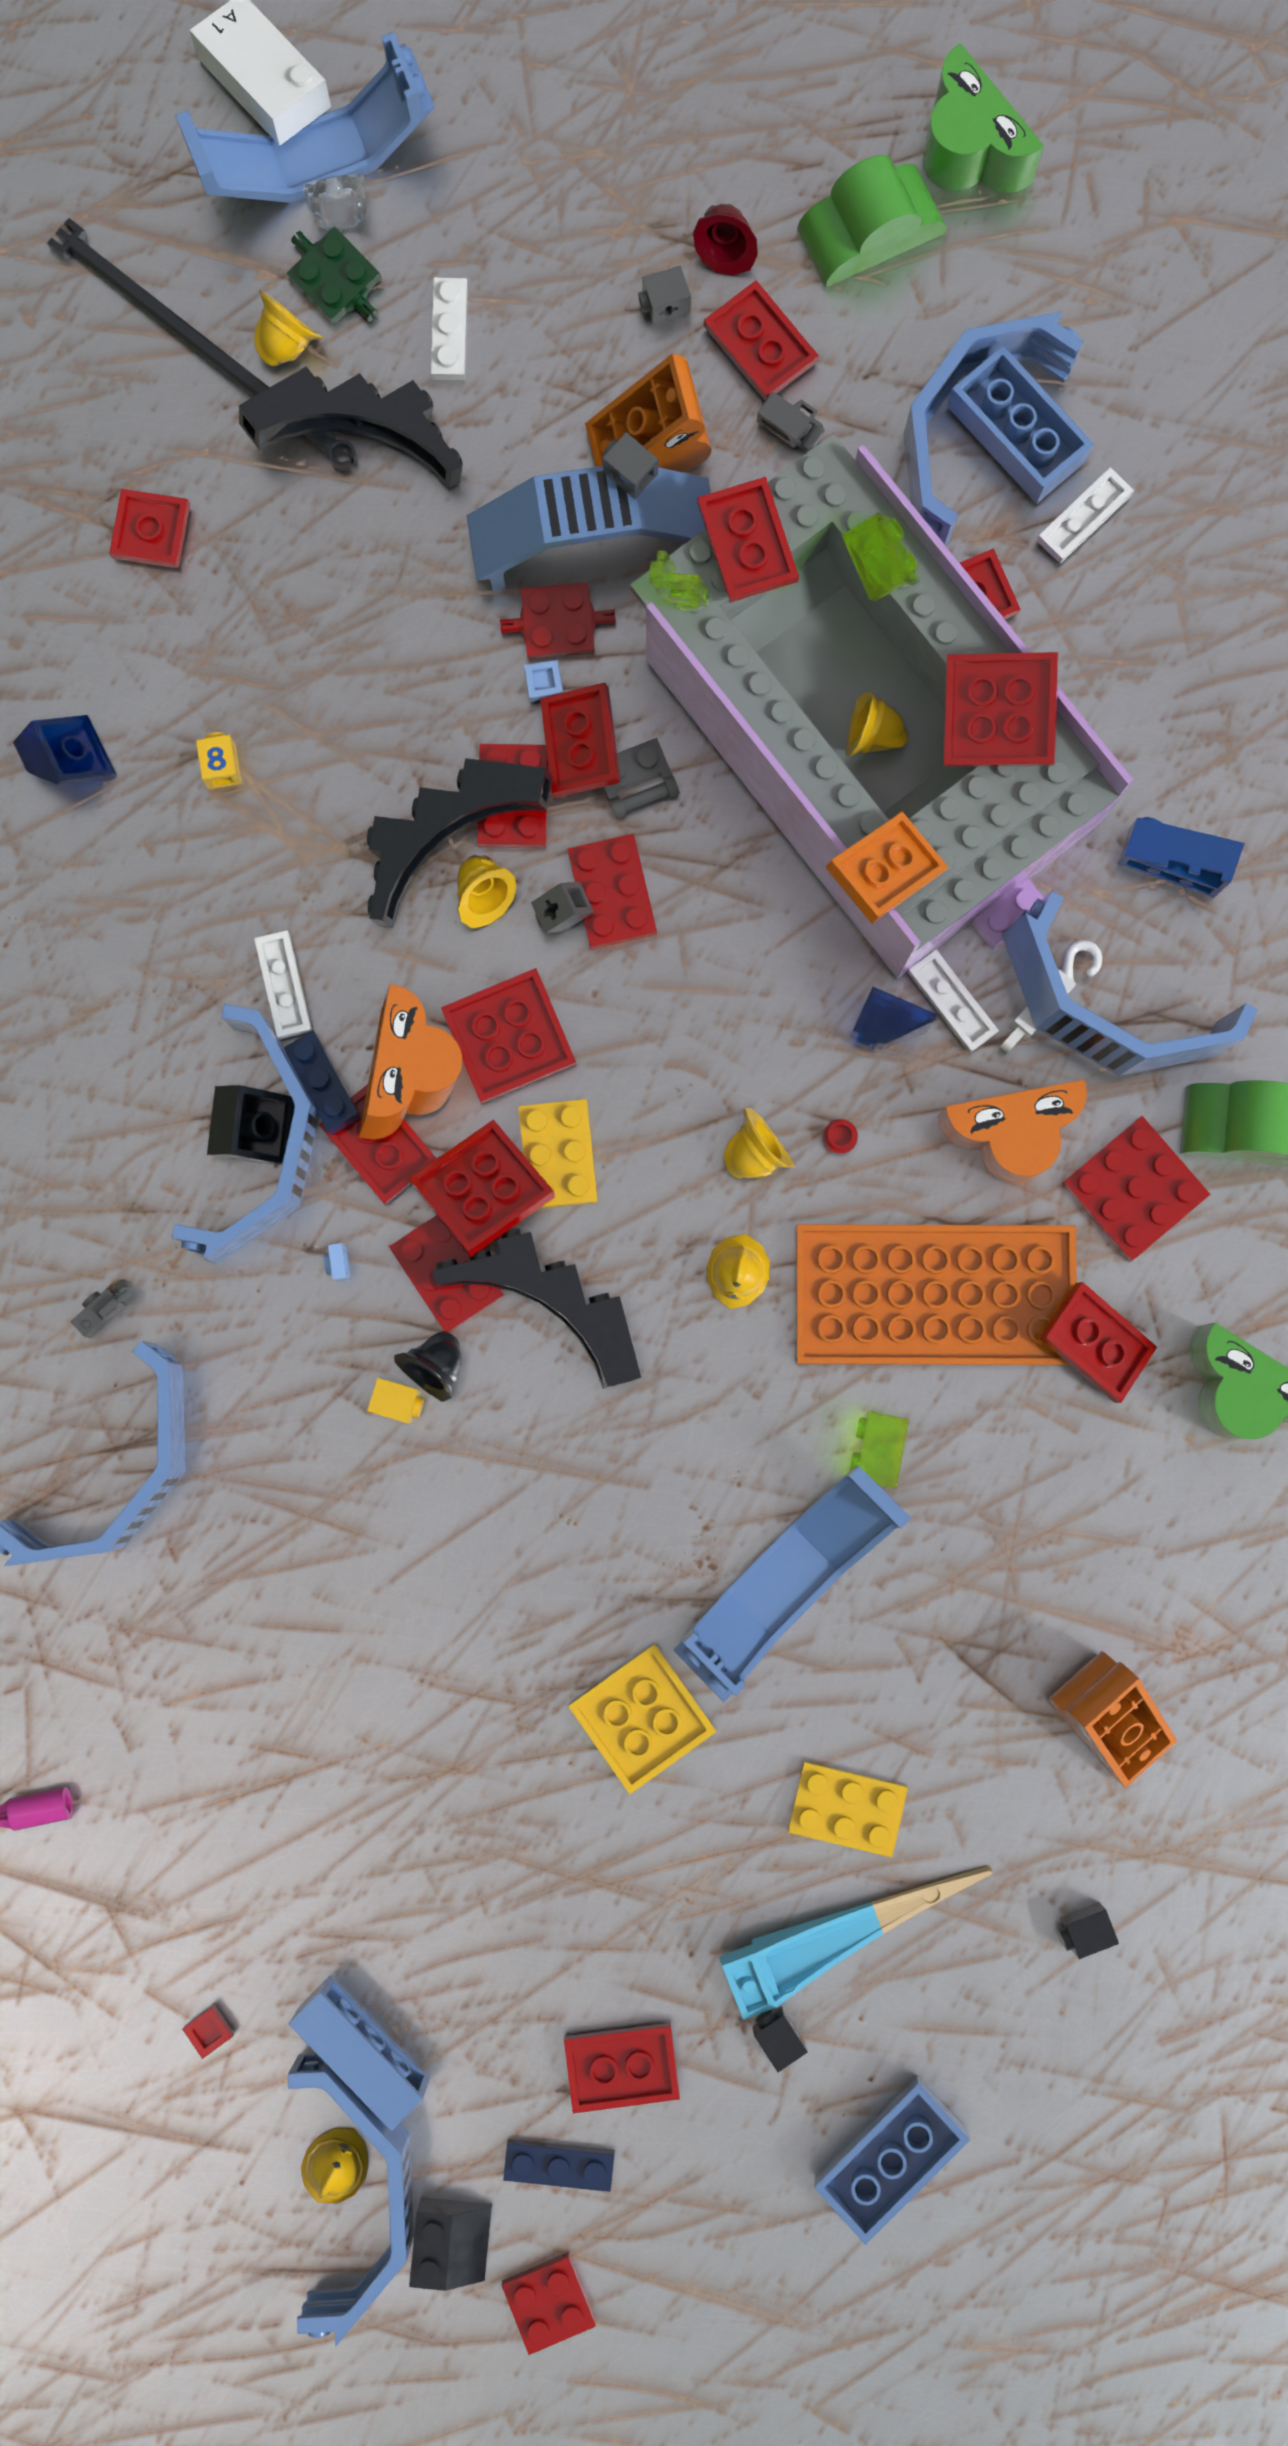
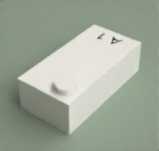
M230 0L190 29L197 58L279 146L331 108L326 80L250 0Z

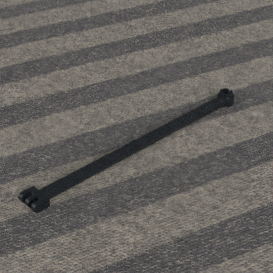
M68 218L64 222L66 228L72 232L71 235L61 228L55 233L63 242L62 245L53 238L49 239L47 245L61 258L67 261L72 254L75 255L250 394L256 396L269 388L268 385L86 244L84 240L88 236L85 230L73 220ZM327 432L303 434L329 455L333 467L337 470L346 471L352 468L351 464H356V451L349 441L344 439L336 440ZM341 455L349 456V460L344 462L338 461Z

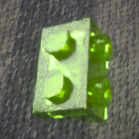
M876 513L842 535L868 597L875 602L905 583L915 585L919 582L915 572L918 570V564L912 553L908 550L906 551L901 539L904 537V533L900 524L895 518L891 519L880 513Z
M658 550L657 561H651L649 579L650 583L654 584L656 592H658L665 604H676L677 609L684 611H697L698 606L708 607L709 591L701 577L693 574L676 573V566L667 552Z
M867 1411L866 1418L859 1417L856 1438L862 1440L859 1453L853 1452L849 1472L855 1466H860L878 1485L897 1489L909 1419Z

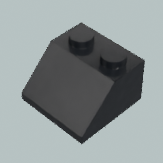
M242 1085L215 1086L207 1155L238 1161L282 1165L295 1109L292 1097Z
M421 2197L416 2212L409 2287L447 2291L485 2281L492 2204Z

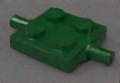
M335 226L320 241L314 244L301 231L296 232L298 238L293 235L291 242L298 247L303 255L287 272L289 279L333 325L346 313L355 309L368 322L373 321L371 314L376 318L378 310L366 298L370 290L382 279L379 271Z

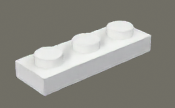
M434 277L431 346L432 380L465 381L468 305L467 278Z
M1110 467L1038 536L1036 541L1061 564L1132 496L1134 490Z
M286 930L254 938L277 1038L280 1040L311 1032V1022L289 931Z
M937 949L908 970V974L969 1053L999 1032Z

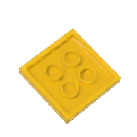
M655 1643L568 1705L629 1794H632L717 1732Z

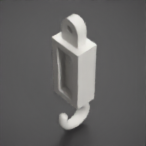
M1078 940L1071 943L1064 953L1062 968L1058 971L1067 994L1076 985L1073 978L1074 956L1078 951H1087L1092 955L1093 964L1086 971L1088 976L1095 975L1101 968L1103 958L1101 950L1095 943L1089 940ZM1028 1006L1009 1026L1013 1032L1000 1046L1007 1054L1021 1038L1027 1041L1037 1030Z

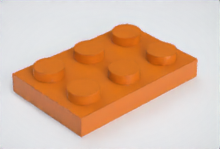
M903 811L833 858L825 866L871 924L938 878L949 868Z

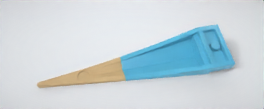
M991 1867L978 1868L751 1939L753 1944L720 1956L719 1959L743 2020L777 2008L830 1968L881 1935L936 1903L990 1876L993 1873Z

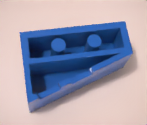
M1143 817L1137 818L1130 826L1118 864L1215 898L1232 882L1245 843L1164 824L1155 818Z

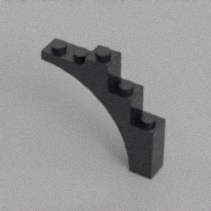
M306 366L239 405V424L259 450L282 439L306 433L342 432L360 434L387 442L411 454L431 469L449 489L460 483L463 466L462 459L459 453L454 448L450 449L443 440L439 427L434 422H431L433 401L427 391L421 390L414 380L381 398L377 388L372 383L368 384L360 373L332 390L327 391L322 379L319 376L314 377Z
M465 758L464 768L459 770L457 776L459 792L420 787L418 798L416 797L412 804L414 821L374 816L373 826H370L367 832V845L369 846L368 850L380 858V861H377L374 867V880L376 884L374 895H371L368 900L369 919L379 926L393 928L400 901L412 877L432 852L449 837L465 827L498 814L521 810L547 811L553 780L551 774L543 767Z
M520 1228L509 1230L501 1235V1239L496 1240L493 1244L496 1255L491 1256V1252L488 1250L474 1254L470 1257L471 1261L457 1264L456 1259L446 1260L437 1263V1270H432L429 1274L432 1288L458 1284L487 1285L517 1293L538 1303L559 1318L580 1341L593 1362L602 1389L641 1378L620 1296L610 1298L609 1293L589 1297L590 1304L586 1305L576 1265L566 1266L565 1261H558L545 1265V1272H541L531 1232L522 1234Z

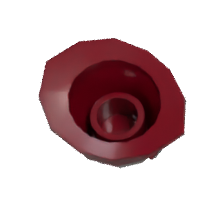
M731 204L711 205L706 210L705 217L698 219L693 231L694 247L701 261L713 271L733 276L750 271L758 256L757 238L746 218L738 208Z

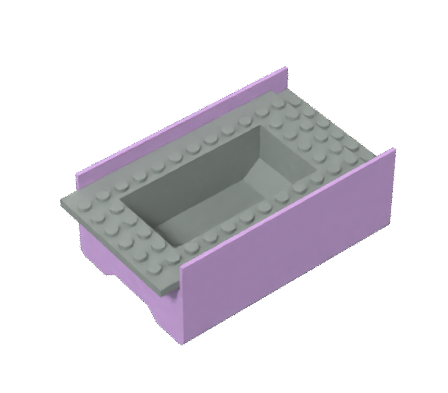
M833 433L768 481L799 575L797 583L729 603L706 530L704 529L631 583L630 590L646 609L647 662L898 979L905 975L911 967L934 950L939 949L970 924L974 926L992 950L1003 943L1002 934L1019 919L1025 909L1029 911L1037 898L1044 899L1029 879L1096 829L1134 779L1059 686L1057 691L1055 766H944L947 654L1031 653V651L866 446L863 444L858 448L856 459H854ZM873 692L877 698L883 699L885 704L894 708L903 718L909 738L902 748L846 756L851 718L856 700L863 693ZM903 811L949 868L938 878L871 924L825 866L833 858Z

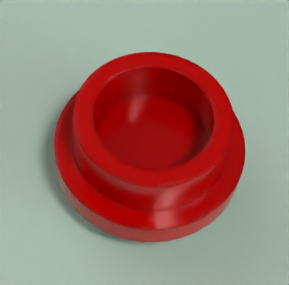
M844 1119L830 1122L823 1133L825 1146L836 1154H844L851 1151L858 1140L855 1126Z

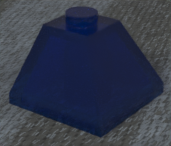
M88 715L33 720L13 741L26 771L56 785L113 778L116 775Z
M872 986L850 1037L856 1039L855 1044L869 1051H874L875 1048L883 1050L927 1033L937 1014Z

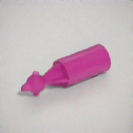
M62 1787L8 1799L0 1806V1827L17 1831L71 1819L73 1805L68 1788Z

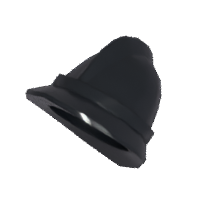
M445 1331L438 1332L417 1348H411L408 1353L394 1355V1363L427 1393L441 1402L452 1398V1387L456 1383V1376L462 1362L459 1341L454 1335Z

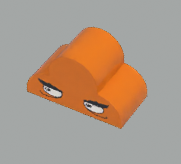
M673 353L585 423L596 467L603 466L602 455L608 444L614 439L619 441L626 432L658 459L659 468L685 472L702 464L709 458L712 452L688 361L683 356Z
M389 984L380 1011L359 1133L360 1138H384L399 1128L406 1113L425 1115L441 1108L448 1100L462 1068V1053L456 1040L446 1031L438 1027L426 1025V1014L422 1003L416 995L401 986Z
M1085 1079L946 1106L937 1116L938 1123L943 1135L953 1145L965 1150H979L985 1168L993 1177L1010 1184L1025 1183L1047 1170L1056 1161L1061 1148L1060 1130L1074 1121L1082 1112L1087 1098Z
M1100 1651L1048 1698L1065 1722L1089 1746L1095 1756L1124 1788H1127L1177 1742L1176 1737L1140 1679L1123 1663H1116L1103 1651Z

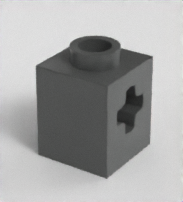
M681 265L642 277V292H638V299L642 312L649 313L652 324L678 317L691 311V294Z
M627 432L619 441L616 439L612 440L603 452V473L634 499L658 475V459Z
M580 881L560 883L531 902L536 913V920L545 933L566 931L594 913Z

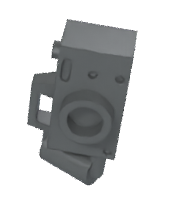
M773 392L757 413L758 423L793 448L798 445L805 451L811 450L825 432L823 424L815 419L818 411L802 399L792 405L786 401L784 396H779ZM800 409H805L811 415L808 417L806 414L800 411Z
M121 1279L117 1281L116 1287L113 1290L107 1288L101 1294L98 1291L91 1294L82 1303L85 1309L70 1322L84 1337H93L127 1306L123 1300H128L133 1296L129 1282Z

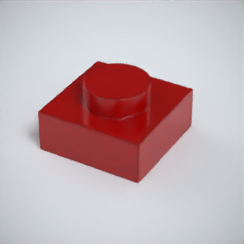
M215 2005L209 2007L182 2028L202 2059L234 2035Z

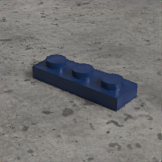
M314 1030L284 1047L320 1118L331 1135L362 1118Z
M508 2139L503 2181L611 2192L615 2150Z

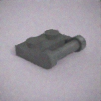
M657 737L618 752L617 758L621 783L603 787L616 819L626 816V812L659 798L667 795L671 798L680 794L676 780L671 773ZM658 776L662 779L663 783L620 799L618 796V792Z

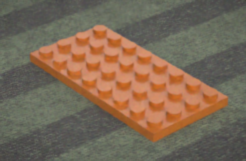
M797 1224L796 1364L1070 1365L1039 1337L1075 1283H1077L1076 1225Z

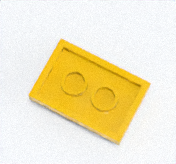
M587 1099L518 1106L523 1155L555 1193V1198L539 1209L598 1203Z
M803 1760L788 1825V1833L892 1858L908 1786Z

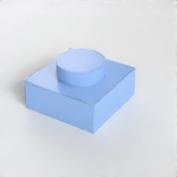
M558 660L524 665L530 702L541 701L540 698L563 693Z
M343 1243L328 1245L329 1254H324L326 1274H332V1280L336 1282L351 1280L346 1245Z

